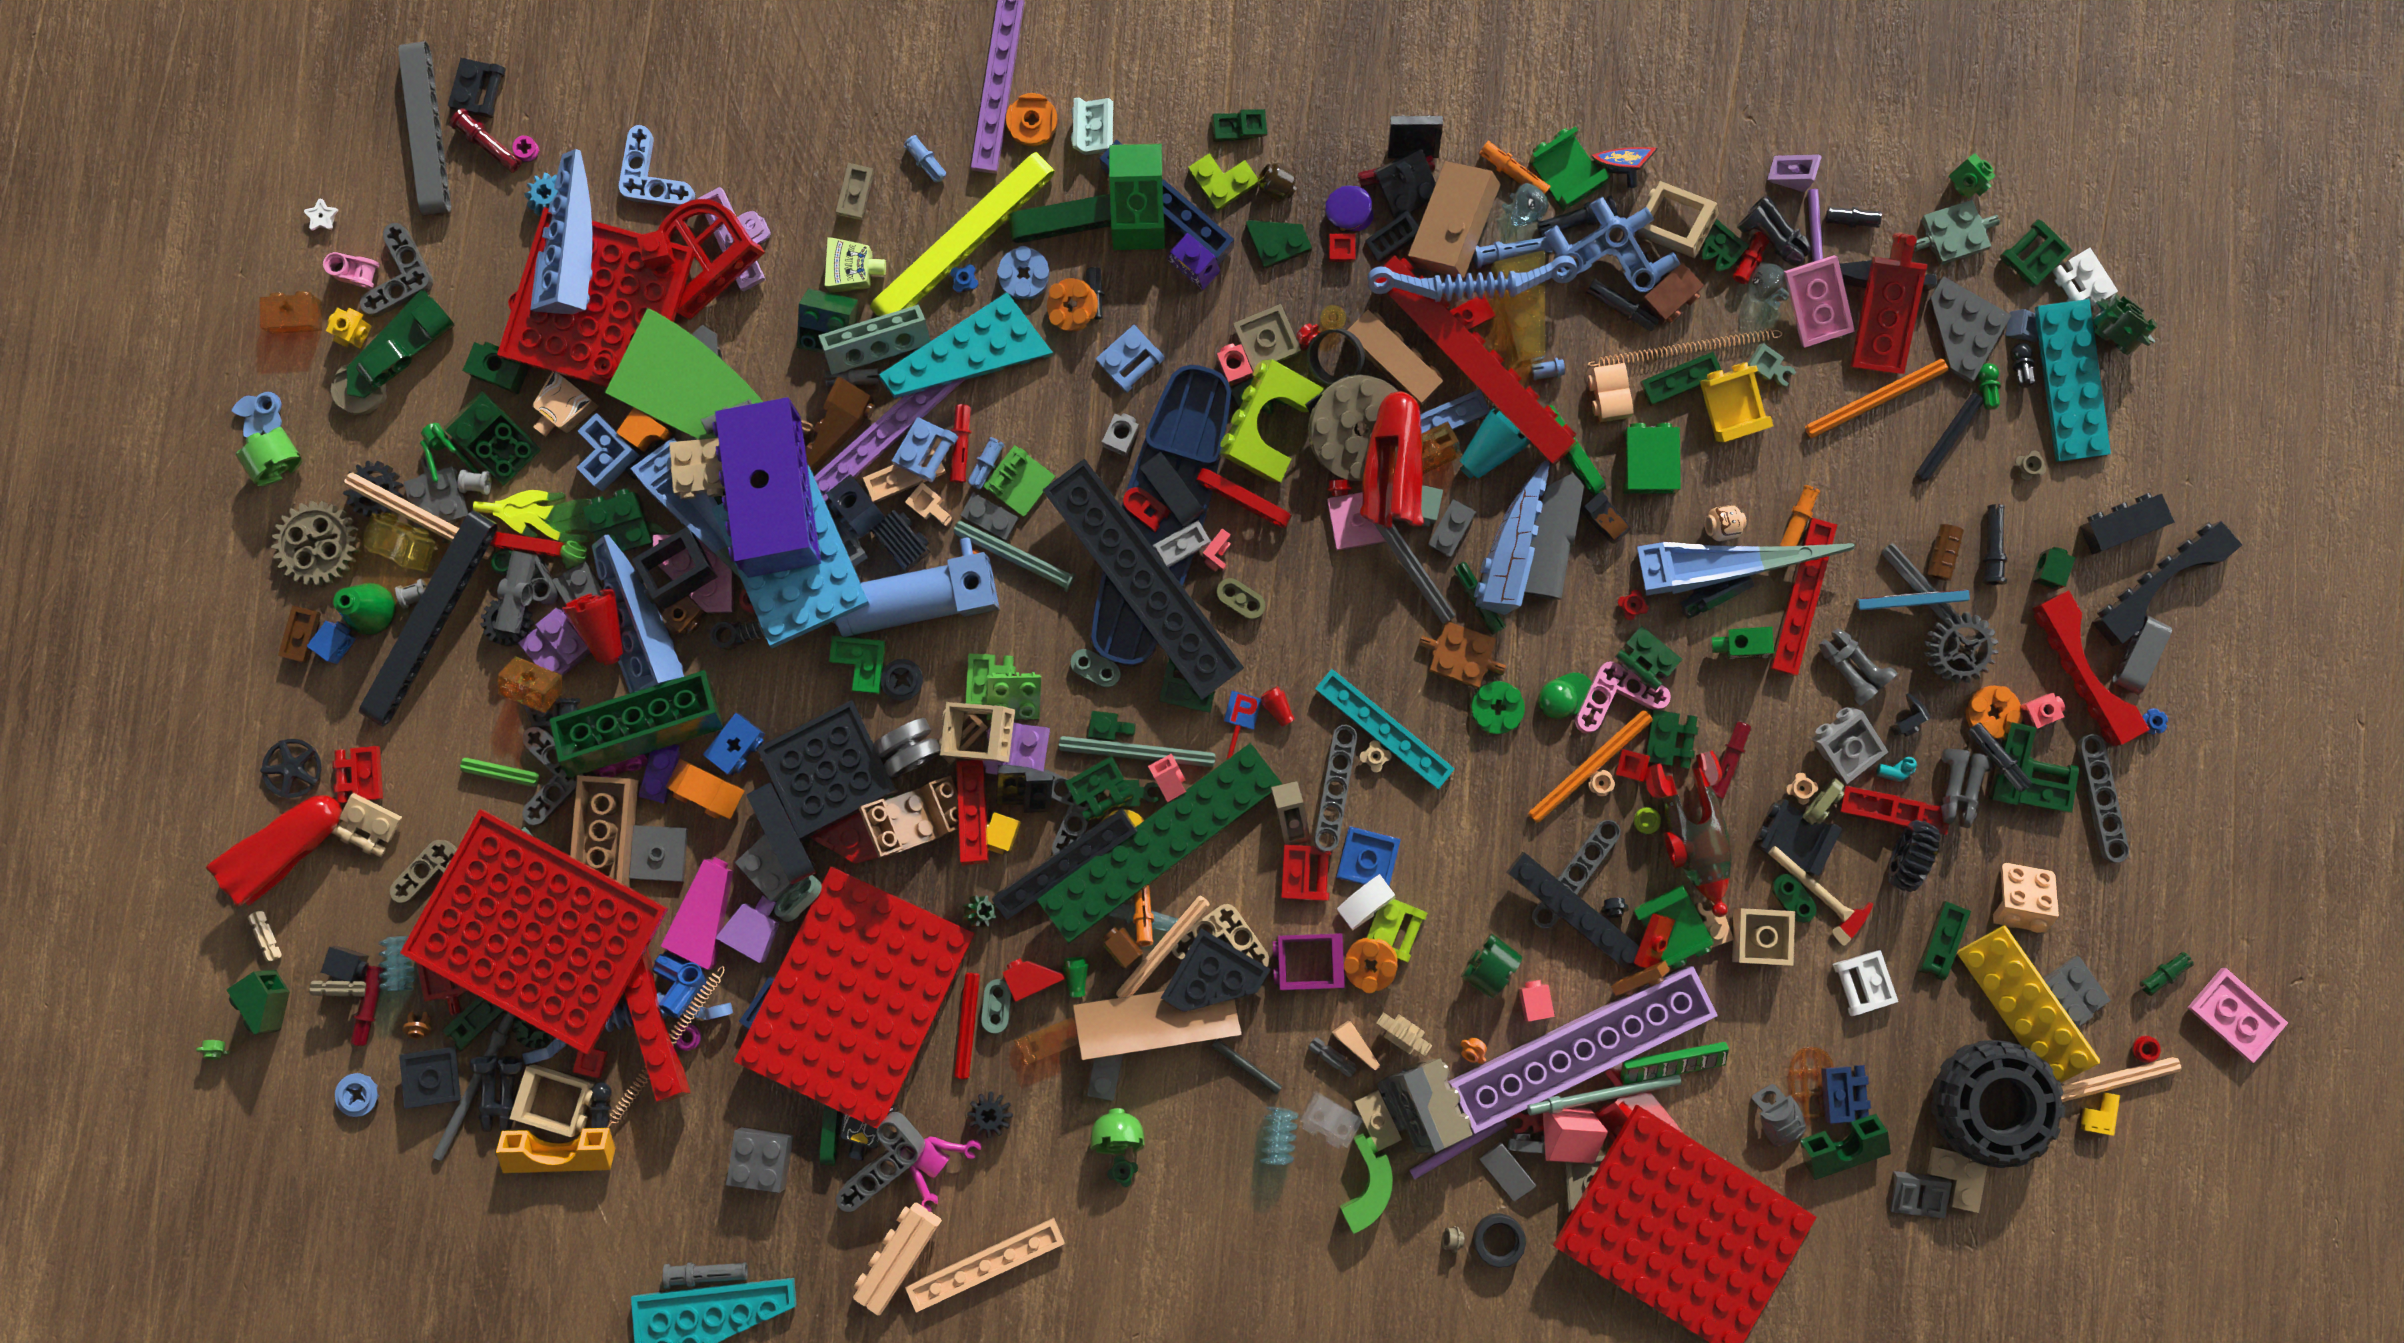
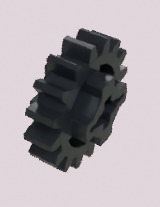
M366 461L365 468L359 464L356 465L358 472L354 474L403 498L398 489L404 487V485L396 482L401 476L393 472L394 468L389 465L384 466V463L376 461L375 465L370 461ZM372 473H380V474H383V476H382V477H381V476H377V477L375 478V477H373L371 474H372ZM350 488L343 492V495L351 497L346 503L352 507L355 506L353 511L361 514L363 512V516L368 518L372 516V513L375 517L381 518L382 511L391 514L390 509ZM372 501V502H374L376 505H374V506H367V505H365V504H363V503H365V502H366V503H369V502Z

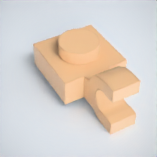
M922 482L905 501L907 505L926 520L932 514L946 527L953 520L950 514L939 507L943 499Z

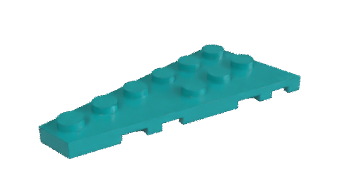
M1005 293L879 374V378L895 399L925 391L929 387L944 386L959 379L965 378L966 380L1000 371L1005 367L1020 363L1022 365L1029 363L1030 360L1052 357L1053 352L1011 296Z
M794 1278L633 1295L631 1297L634 1342L718 1343L751 1326L794 1308L797 1305Z

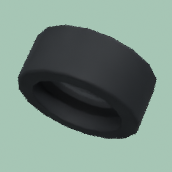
M1496 1213L1489 1214L1480 1220L1474 1230L1473 1243L1475 1250L1483 1261L1490 1266L1502 1268L1509 1267L1518 1262L1524 1254L1526 1238L1523 1229L1516 1220L1509 1215ZM1502 1224L1508 1226L1513 1231L1515 1245L1510 1253L1498 1257L1486 1250L1483 1239L1488 1228L1493 1225Z

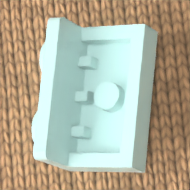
M1074 98V107L1072 108L1073 132L1071 134L1073 148L1084 155L1106 152L1109 145L1113 144V101L1105 98L1085 102L1081 98Z

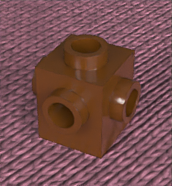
M687 595L664 609L661 616L666 620L664 626L676 635L680 632L687 636L688 633L692 634L700 627V620L707 613Z

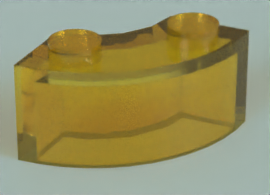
M382 512L381 515L371 513L363 539L368 552L390 558L400 567L427 571L436 544L428 536L429 532L427 530L398 521L395 515Z

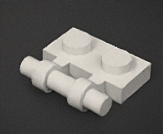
M2091 248L2065 262L2070 272L2066 273L2062 265L2052 270L2057 278L2055 282L2059 287H2063L2070 298L2067 300L2068 302L2087 298L2090 299V304L2093 307L2096 305V301L2101 302L2102 298L2106 299L2118 292ZM2072 279H2075V281L2081 288L2082 292H2078L2075 285L2071 281Z

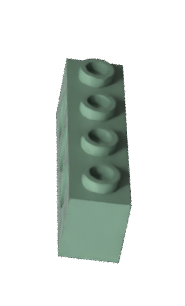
M919 305L819 335L825 359L832 375L887 357H893L906 351L919 349L931 341L926 321Z

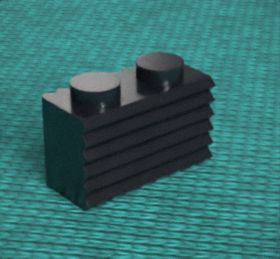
M893 510L870 531L900 566L908 572L930 553L926 547L930 543L921 532L915 535L909 528L913 523L903 512L898 515Z

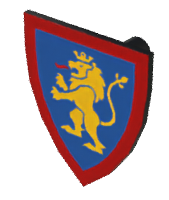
M1620 148L1593 154L1591 158L1602 165L1608 166V173L1627 174V187L1635 188L1638 186L1637 170H1640L1657 151V148Z

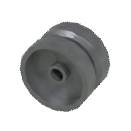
M925 718L909 722L874 742L873 746L880 757L893 755L884 764L890 778L917 769L940 754L941 748L936 739L923 740L931 732V728Z

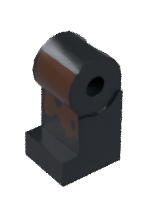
M1601 491L1580 511L1611 543L1615 544L1631 528L1627 521L1610 504L1609 498Z

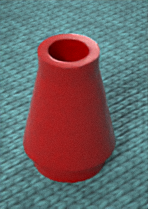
M1278 686L1260 696L1263 701L1261 704L1279 722L1281 727L1295 719L1284 690L1281 691Z

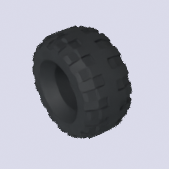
M1978 1041L1956 1050L1957 1053L1951 1058H1947L1940 1066L1941 1072L1937 1079L1934 1078L1931 1088L1934 1091L1933 1101L1930 1102L1931 1112L1935 1116L1936 1127L1940 1135L1946 1139L1950 1147L1962 1156L1989 1167H2019L2029 1164L2028 1161L2035 1157L2040 1158L2048 1151L2050 1142L2057 1139L2061 1131L2058 1128L2060 1120L2065 1117V1105L2062 1104L2061 1100L2063 1089L2060 1081L2056 1080L2052 1073L2054 1070L2045 1060L2037 1056L2035 1052L2006 1041ZM1997 1079H2007L2014 1084L2019 1093L2020 1109L2017 1117L2009 1126L2000 1130H1994L1987 1127L1982 1120L1979 1110L1980 1097L1984 1089L1991 1082Z

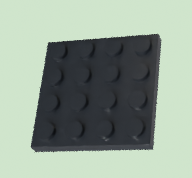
M853 700L757 748L801 841L860 812V806L886 799L898 793L884 767L881 757L873 746L872 738Z

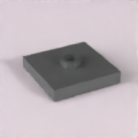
M633 825L629 878L684 881L688 828Z

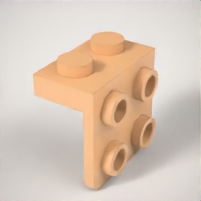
M2004 863L2001 867L2003 901L1993 914V923L2005 925L2009 928L2016 927L2036 933H2047L2059 917L2055 874L2048 870Z

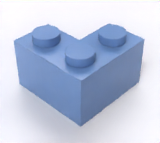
M598 413L578 430L595 450L576 468L601 491H604L625 471L626 467L640 456Z

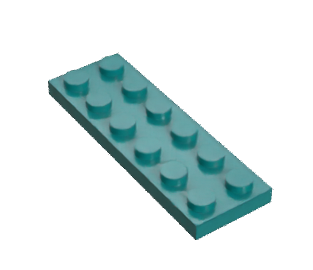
M2090 299L2034 307L2055 462L2111 454Z

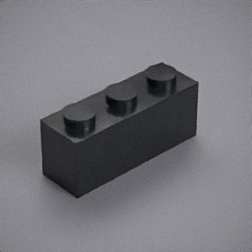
M2147 493L2135 498L2136 504L2128 507L2127 502L2112 507V513L2104 516L2103 512H2099L2087 517L2088 523L2081 525L2080 529L2091 554L2099 553L2175 523L2163 494L2152 497L2151 493Z

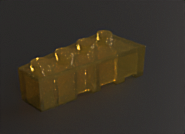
M1545 250L1494 262L1490 270L1494 280H1497L1500 271L1503 272L1504 278L1507 279L1509 271L1527 273L1545 266ZM1545 281L1539 282L1536 286L1533 285L1532 288L1517 294L1515 297H1510L1508 290H1505L1504 297L1500 298L1496 290L1515 369L1541 363L1545 357Z

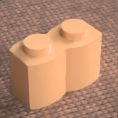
M1625 363L1593 368L1591 375L1588 376V386L1590 391H1594L1596 400L1592 401L1594 416H1598L1600 422L1631 418L1634 413Z

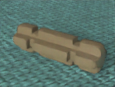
M311 981L310 994L312 996H322L323 994H326V996H349L350 994H353V996H365L366 983L363 981H354L353 983H350V981H327L326 983H323V981Z

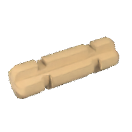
M256 911L250 914L248 920L250 925L255 927L253 932L260 949H264L262 953L265 960L272 962L279 959L281 952L279 947L274 945L276 940L269 924L265 923L267 919L264 912Z

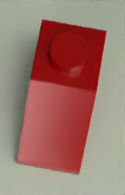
M1021 958L1007 964L1008 970L1002 972L1015 1002L1065 979L1062 972L1029 960L1022 962Z

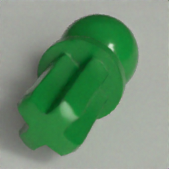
M1986 363L1983 364L1977 375L1978 379L1982 382L1979 385V390L1983 393L1984 408L1986 410H1995L2000 405L1998 389L2001 388V383L1996 381L1999 377V369L1994 364Z

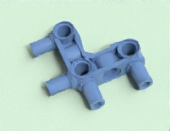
M1601 197L1590 204L1591 209L1601 224L1599 229L1573 245L1568 244L1557 225L1544 233L1555 251L1554 259L1560 256H1575L1577 258V274L1592 266L1591 263L1606 254L1616 256L1624 269L1622 273L1625 278L1640 292L1649 291L1660 282V277L1681 265L1674 252L1653 264L1649 263L1633 236L1635 235L1634 232L1654 220L1647 207L1627 219L1625 217L1620 218L1614 216L1604 198ZM1619 227L1623 231V236L1619 241L1613 242L1609 238V233L1613 228ZM1564 267L1560 268L1562 272L1568 271V269H1565ZM1642 272L1648 273V283L1644 286H1638L1636 284L1637 275Z

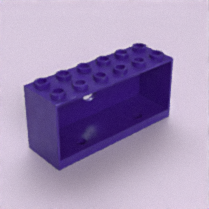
M789 397L715 411L716 421H713L712 425L714 434L719 439V446H716V455L718 461L722 462L719 479L722 487L725 486L726 495L722 496V502L729 516V520L725 521L727 534L732 539V545L729 546L731 561L735 562L738 569L742 570L748 578L822 564L801 416ZM759 471L766 472L769 475L767 485L763 488L752 487L750 483L752 475Z

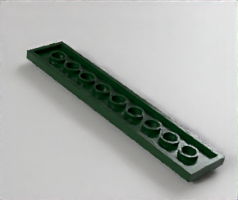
M1250 742L1185 790L1184 794L1174 798L1136 826L1138 831L1104 855L1094 857L1037 899V902L1068 944H1070L1271 795V787L1282 785V782Z

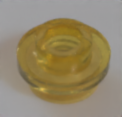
M1330 305L1321 312L1320 322L1326 330L1341 329L1345 325L1346 314L1341 307ZM1330 314H1336L1338 316V320L1330 321L1328 316Z

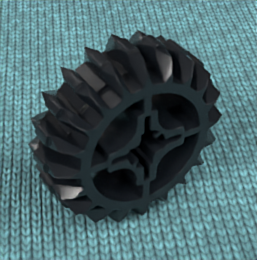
M1919 820L1910 822L1904 828V832L1900 834V838L1896 841L1895 848L1892 850L1893 853L1888 865L1887 877L1891 885L1902 891L1912 892L1916 891L1923 884L1938 854L1937 850L1940 846L1939 829L1930 823Z

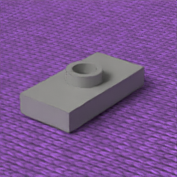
M1198 520L1154 544L1153 549L1169 568L1209 546L1211 541Z

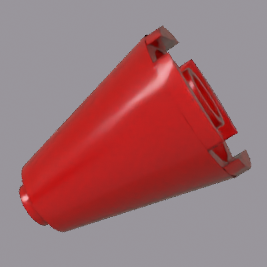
M600 590L601 596L589 593L566 603V607H562L564 614L598 663L603 662L604 665L618 662L620 660L619 656L623 654L614 590Z

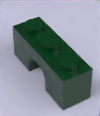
M1877 1114L1852 1121L1850 1135L1840 1142H1832L1826 1131L1800 1139L1803 1161L1814 1180L1891 1154L1888 1131Z

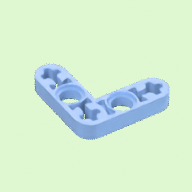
M636 125L632 127L627 136L619 181V190L623 196L631 201L678 207L688 201L695 200L693 189L685 182L648 177L654 142L653 136L645 126ZM641 133L646 137V140L643 139L640 143V148L642 151H645L644 153L638 151L639 143L635 139V137H640ZM635 157L643 159V164L638 169L630 168V161ZM632 182H634L638 188L644 189V193L639 189H633L632 193H630L626 187L631 186ZM656 185H661L664 188L663 194L657 198L652 197L651 189ZM670 187L673 193L681 194L682 190H685L688 196H684L680 200L677 195L670 194Z

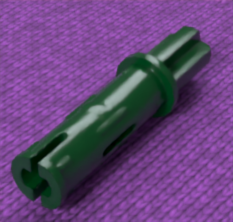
M1462 562L1453 569L1465 588L1464 594L1467 593L1473 604L1476 605L1477 598L1474 597V593L1479 582L1467 563ZM1475 606L1492 635L1507 627L1498 613Z

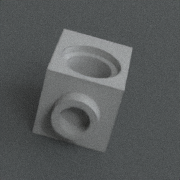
M1124 413L1121 416L1114 414L1102 440L1103 447L1127 457L1140 430L1139 424L1135 423L1136 419ZM1119 428H1126L1129 431V435L1124 439H1119L1115 436V432Z

